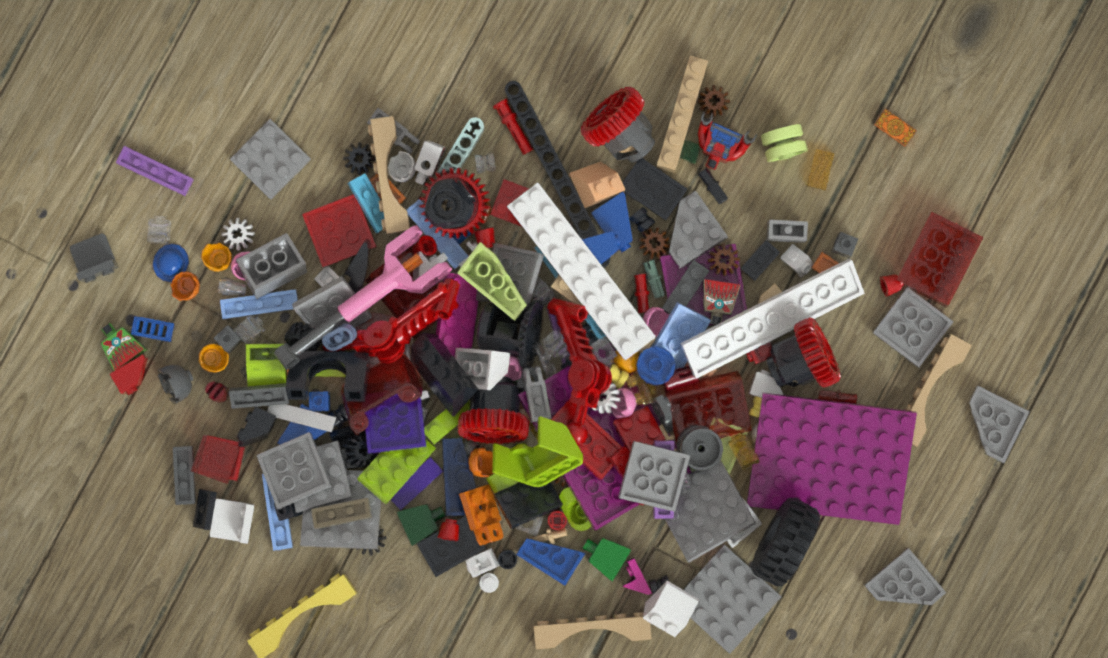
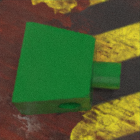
M588 538L583 546L584 550L592 554L588 561L611 581L614 580L631 552L630 548L605 538H601L598 544Z

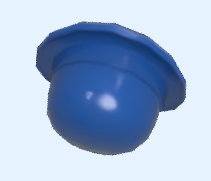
M169 244L160 248L153 260V270L157 277L163 281L172 282L175 275L180 272H186L189 259L185 249L176 244Z

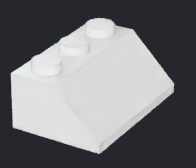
M456 348V361L478 389L491 390L508 373L510 353Z

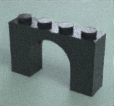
M304 351L298 355L300 360L297 365L288 370L285 387L288 399L307 400L312 378L321 371L333 369L342 372L346 376L344 384L346 401L365 402L371 366L369 353Z

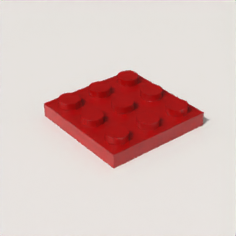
M354 194L302 214L323 268L356 256L366 239L370 240V250L377 248L363 210Z

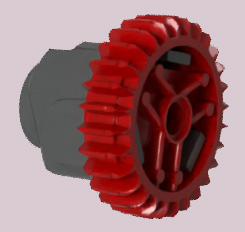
M634 87L621 88L619 91H615L614 94H610L608 98H605L604 101L599 103L589 113V116L585 118L586 121L581 126V135L593 147L604 145L616 160L628 159L630 162H636L643 158L655 144V140L651 136L652 125L642 113L644 99Z

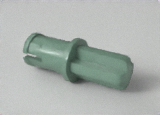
M654 260L642 263L654 298L663 297L665 292L660 280L661 275L659 276Z

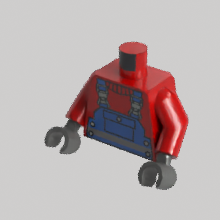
M705 111L702 112V121L697 133L700 148L703 149L702 153L709 156L705 166L712 170H716L719 161L727 164L728 161H735L743 156L751 143L757 138V134L754 138L748 136L750 130L745 135H742L712 121L713 113H711L710 118H705Z

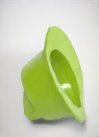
M569 487L561 491L559 498L563 503L561 509L568 522L575 530L584 531L589 529L591 524Z

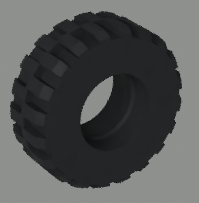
M788 498L781 505L766 529L755 552L751 566L755 576L774 586H783L790 580L809 549L818 528L820 513L816 508L797 498Z

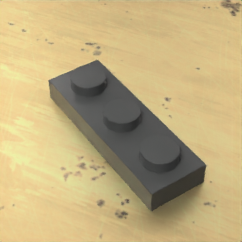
M693 260L662 309L671 314L677 302L687 306L710 270Z
M286 383L230 388L231 408L289 404L290 399L287 397Z
M193 446L173 447L175 505L196 504Z

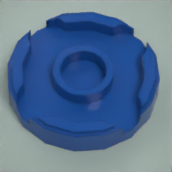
M658 346L647 348L638 357L637 372L640 378L647 384L662 385L673 376L675 361L672 354L665 348Z

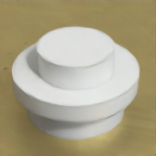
M486 573L481 577L479 584L483 591L491 593L498 588L499 581L494 574Z

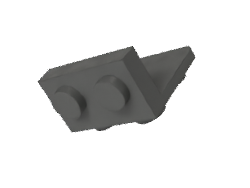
M103 233L70 246V252L78 269L76 275L81 282L90 283L95 281L96 277L110 275L114 273L115 269L119 268L108 239Z

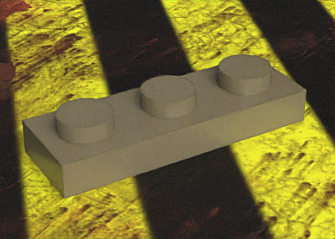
M369 498L311 509L315 529L372 518Z

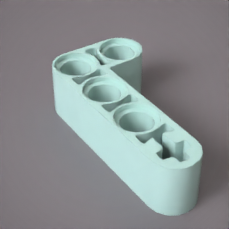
M471 118L467 122L438 170L440 174H442L443 169L449 172V168L453 167L455 173L457 168L462 169L484 132V124L480 118ZM478 123L480 130L476 129L473 132V137L470 136L469 134H471L473 130L471 125H476ZM463 139L471 141V145L468 148L461 147L460 143ZM454 155L460 156V163L452 164L450 162L451 157Z

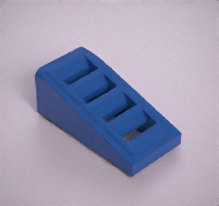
M135 316L131 335L171 342L174 323ZM140 321H143L142 332L140 333L138 332ZM148 323H151L150 334H146ZM156 324L159 325L157 336L154 335ZM167 326L166 336L162 337L163 328Z

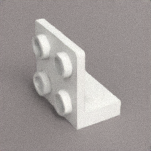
M216 499L210 537L240 541V543L248 544L254 504Z

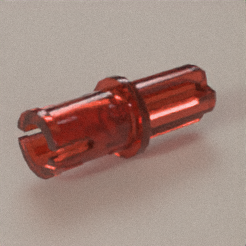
M820 390L818 399L857 404L858 396L857 394L843 393L840 390L837 392Z

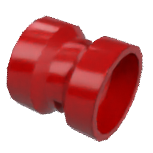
M557 510L549 514L548 525L553 530H561L565 527L567 518L563 512Z

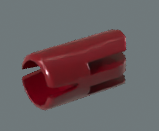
M690 366L675 369L670 380L662 385L666 386L664 388L665 391H670L698 383L699 378L696 379L693 376Z
M213 381L208 383L205 388L209 398L217 403L225 402L229 397V389L222 383Z

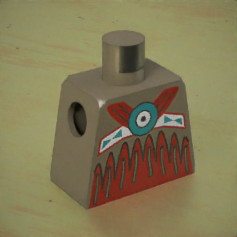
M704 279L702 283L703 312L711 313L710 324L718 325L722 323L723 315L732 314L740 284Z

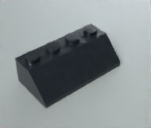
M423 332L411 345L410 362L451 416L454 417L477 392V386L437 335Z

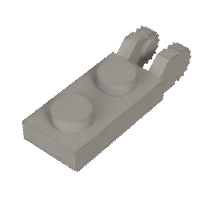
M377 108L370 119L390 116ZM370 119L367 122L368 125H371ZM395 121L397 139L394 144L396 146L399 145L411 154L413 151L411 147L401 141L406 136L418 145L420 140Z
M540 366L534 369L537 382H531L528 368L523 369L524 386L531 423L538 422V417L540 416L551 419L545 380L543 381Z

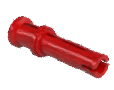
M506 98L495 104L493 109L497 110L501 117V123L507 126L522 155H525L532 151L533 148L516 120V113L512 112Z

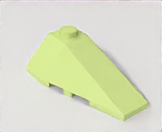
M480 242L457 273L516 321L527 304L496 254Z

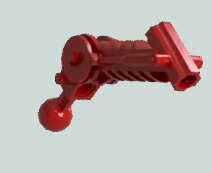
M451 278L445 279L444 282L438 284L435 291L397 319L392 317L388 322L377 321L366 330H357V336L353 342L336 351L328 350L323 343L322 348L324 351L344 352L345 350L355 349L357 352L369 353V357L376 356L382 363H393L403 355L405 344L410 343L412 336L438 318L449 320L453 309L455 310L459 307L456 298L460 284Z
M553 298L548 303L547 309L549 314L556 315L557 325L561 328L560 333L564 336L563 341L567 344L566 349L570 352L569 357L572 365L569 369L568 379L573 388L570 402L577 404L573 422L566 426L579 446L588 437V431L584 425L588 407H597L599 395L610 387L612 374L609 367L598 361L591 351L593 348L589 345L588 341L590 340L585 335L587 332L581 324L587 318L586 306Z

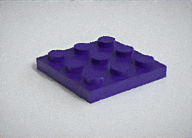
M420 389L366 395V400L363 402L368 454L426 447Z

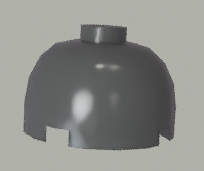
M173 364L158 369V372H160L158 374L160 383L165 393L171 394L172 397L169 399L173 404L188 397L192 389L191 381H193V376L189 370L185 371L182 366Z

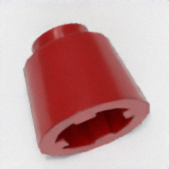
M494 227L475 231L474 235L478 244L481 242L487 248L493 247V243H495Z
M428 235L422 236L413 245L414 254L421 252L425 257L434 255L437 251L436 241Z
M897 274L880 277V286L886 297L900 291L904 287L902 277Z
M445 519V522L441 524L437 538L458 541L459 525H457V521Z

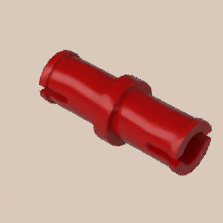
M646 274L634 275L636 287L634 296L637 297L638 313H645L649 309L648 295H650L649 291H647Z

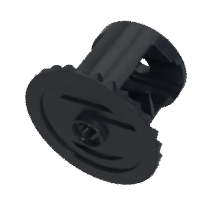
M540 300L531 301L527 310L524 309L516 321L494 303L486 304L482 310L477 331V344L480 350L510 353V355L518 356L520 366L524 369H530L536 358L543 326L542 302ZM517 324L520 325L519 336H518Z

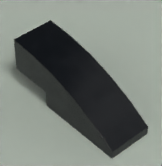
M368 239L364 241L345 272V275L351 278L348 284L355 293L363 288L367 277L370 261V240Z

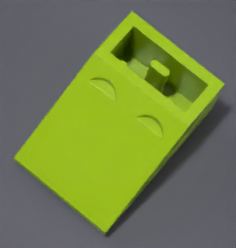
M246 344L248 387L286 383L287 370L274 355L276 349L283 344Z

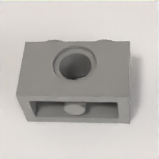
M769 220L767 222L766 240L805 243L807 241L808 222Z

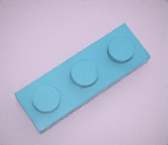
M365 173L347 184L375 233L383 230L381 220L385 219L384 212H380V198Z

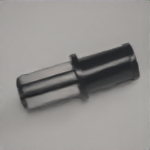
M708 168L702 170L698 176L706 185V190L710 191L718 204L727 201L728 197L720 187V182L715 180Z

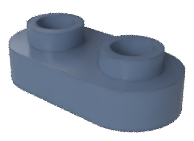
M345 323L322 338V342L328 350L336 351L352 343L357 336V332L352 325Z

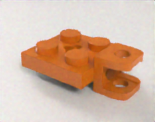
M487 484L460 493L459 496L470 530H474L478 544L481 546L503 539V531L500 522H498L501 521V517L490 485Z

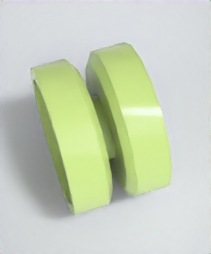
M801 124L775 129L760 136L763 146H774L765 152L767 162L786 160L808 151L806 141L795 140L803 135Z

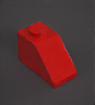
M141 355L110 373L121 394L127 393V395H131L138 390L137 387L142 383L148 361L146 355Z

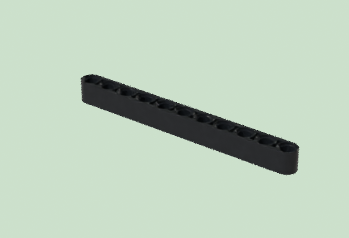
M517 81L508 82L505 86L506 97L516 113L576 232L581 239L599 235L522 86ZM515 86L519 89V92L516 95H511L508 89ZM520 103L527 105L528 108L525 112L517 110V106ZM534 120L536 127L529 129L526 127V122ZM537 137L545 139V143L542 146L535 144L534 140ZM545 154H552L554 160L550 163L543 160ZM556 170L561 171L563 174L559 180L552 177V173ZM568 187L572 193L570 196L565 197L561 194V189ZM572 204H577L581 210L574 214L569 208ZM581 221H586L589 224V228L583 231L578 227V224ZM610 258L607 260L605 264L601 265L603 268H606L609 265Z

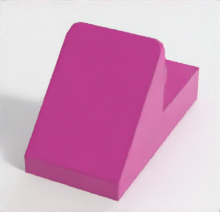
M635 559L628 560L629 565L626 566L630 577L635 576V579L622 586L647 595L651 594L652 592Z

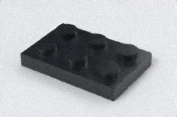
M643 158L636 162L623 181L625 187L623 192L665 221L687 191L686 187Z
M520 482L494 493L493 496L510 529L563 506L551 482L541 487H533Z
M466 516L457 520V525H459L458 541L437 538L438 531L417 543L435 577L486 549L485 545L480 546L478 544L474 530H470Z

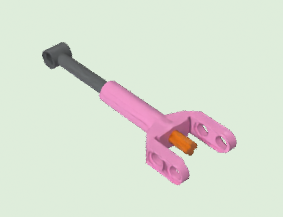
M414 225L386 245L383 274L337 307L339 312L328 318L291 347L289 344L281 345L276 349L274 355L286 370L291 369L299 362L300 358L298 355L344 321L351 322L392 290L403 289L410 293L423 294L445 278L452 268L447 262L438 263L413 281L409 273L423 263L419 255L416 253L402 265L396 257L415 244L422 235L421 229Z

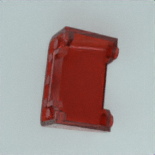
M405 354L393 363L386 364L380 362L370 368L365 402L346 401L344 385L342 386V401L349 425L356 435L364 431L369 425V419L365 412L395 394H398L404 402H413L422 396L423 379Z

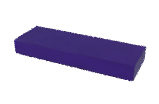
M430 457L392 497V502L402 510L435 480L443 470Z

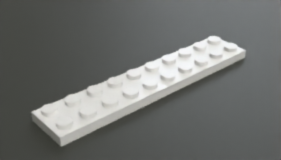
M536 183L507 206L580 303L586 306L587 312L624 360H627L656 337L539 183Z
M847 259L680 344L693 376L697 379L793 330L795 324L809 317L815 319L865 293L853 261Z

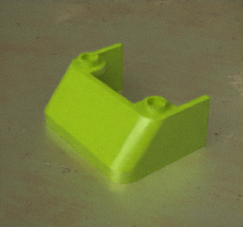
M541 416L538 417V445L533 448L524 443L517 444L511 449L496 443L493 444L492 473L533 487L544 486L583 464V453L567 426L561 422H555Z

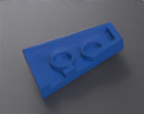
M526 538L516 555L565 586L586 553Z

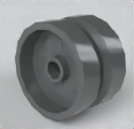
M698 424L689 426L678 436L676 443L677 451L690 455L688 466L701 471L708 470L717 465L723 453L722 441L715 432L706 426Z

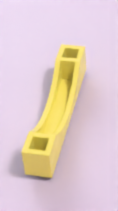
M338 573L329 579L331 583L328 586L324 587L322 584L314 590L315 594L312 597L308 598L306 595L298 601L299 606L294 609L290 606L282 612L283 617L278 620L274 617L266 623L267 628L262 631L258 628L251 633V639L247 642L257 657L264 658L276 650L286 628L304 611L320 605H341L358 592L346 574L340 576Z

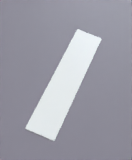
M287 404L270 405L267 412L276 415V418L332 432L336 417Z

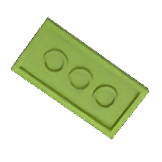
M426 440V447L380 452L359 475L357 480L383 503L387 504L435 451L436 447Z

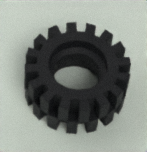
M295 322L286 332L284 341L291 347L314 330V328H309V325H304L303 322ZM318 340L305 351H316L322 340Z

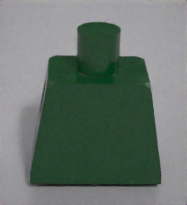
M428 504L397 512L412 546L437 530L439 527L436 521L446 517L441 506L431 510Z

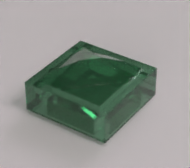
M684 140L680 158L689 163L696 164L700 146L690 140Z

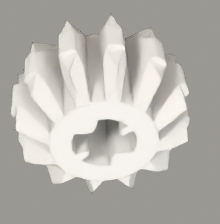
M236 218V224L229 220L228 222L231 226L224 225L223 227L225 230H228V232L222 233L223 237H228L224 240V243H230V249H233L236 245V249L240 251L241 244L247 249L248 245L246 242L253 243L249 236H255L254 232H248L253 226L251 224L246 226L248 221L245 219L241 223L240 218ZM240 230H242L240 232L243 234L242 237H237L235 239V231L239 232Z
M610 384V387L599 395L597 407L592 408L594 411L598 410L599 413L603 414L606 410L607 413H611V407L617 408L615 402H620L621 399L616 397L620 394V391L615 390V384ZM602 395H603V396L607 395L606 399L603 398V400H602V399H601Z

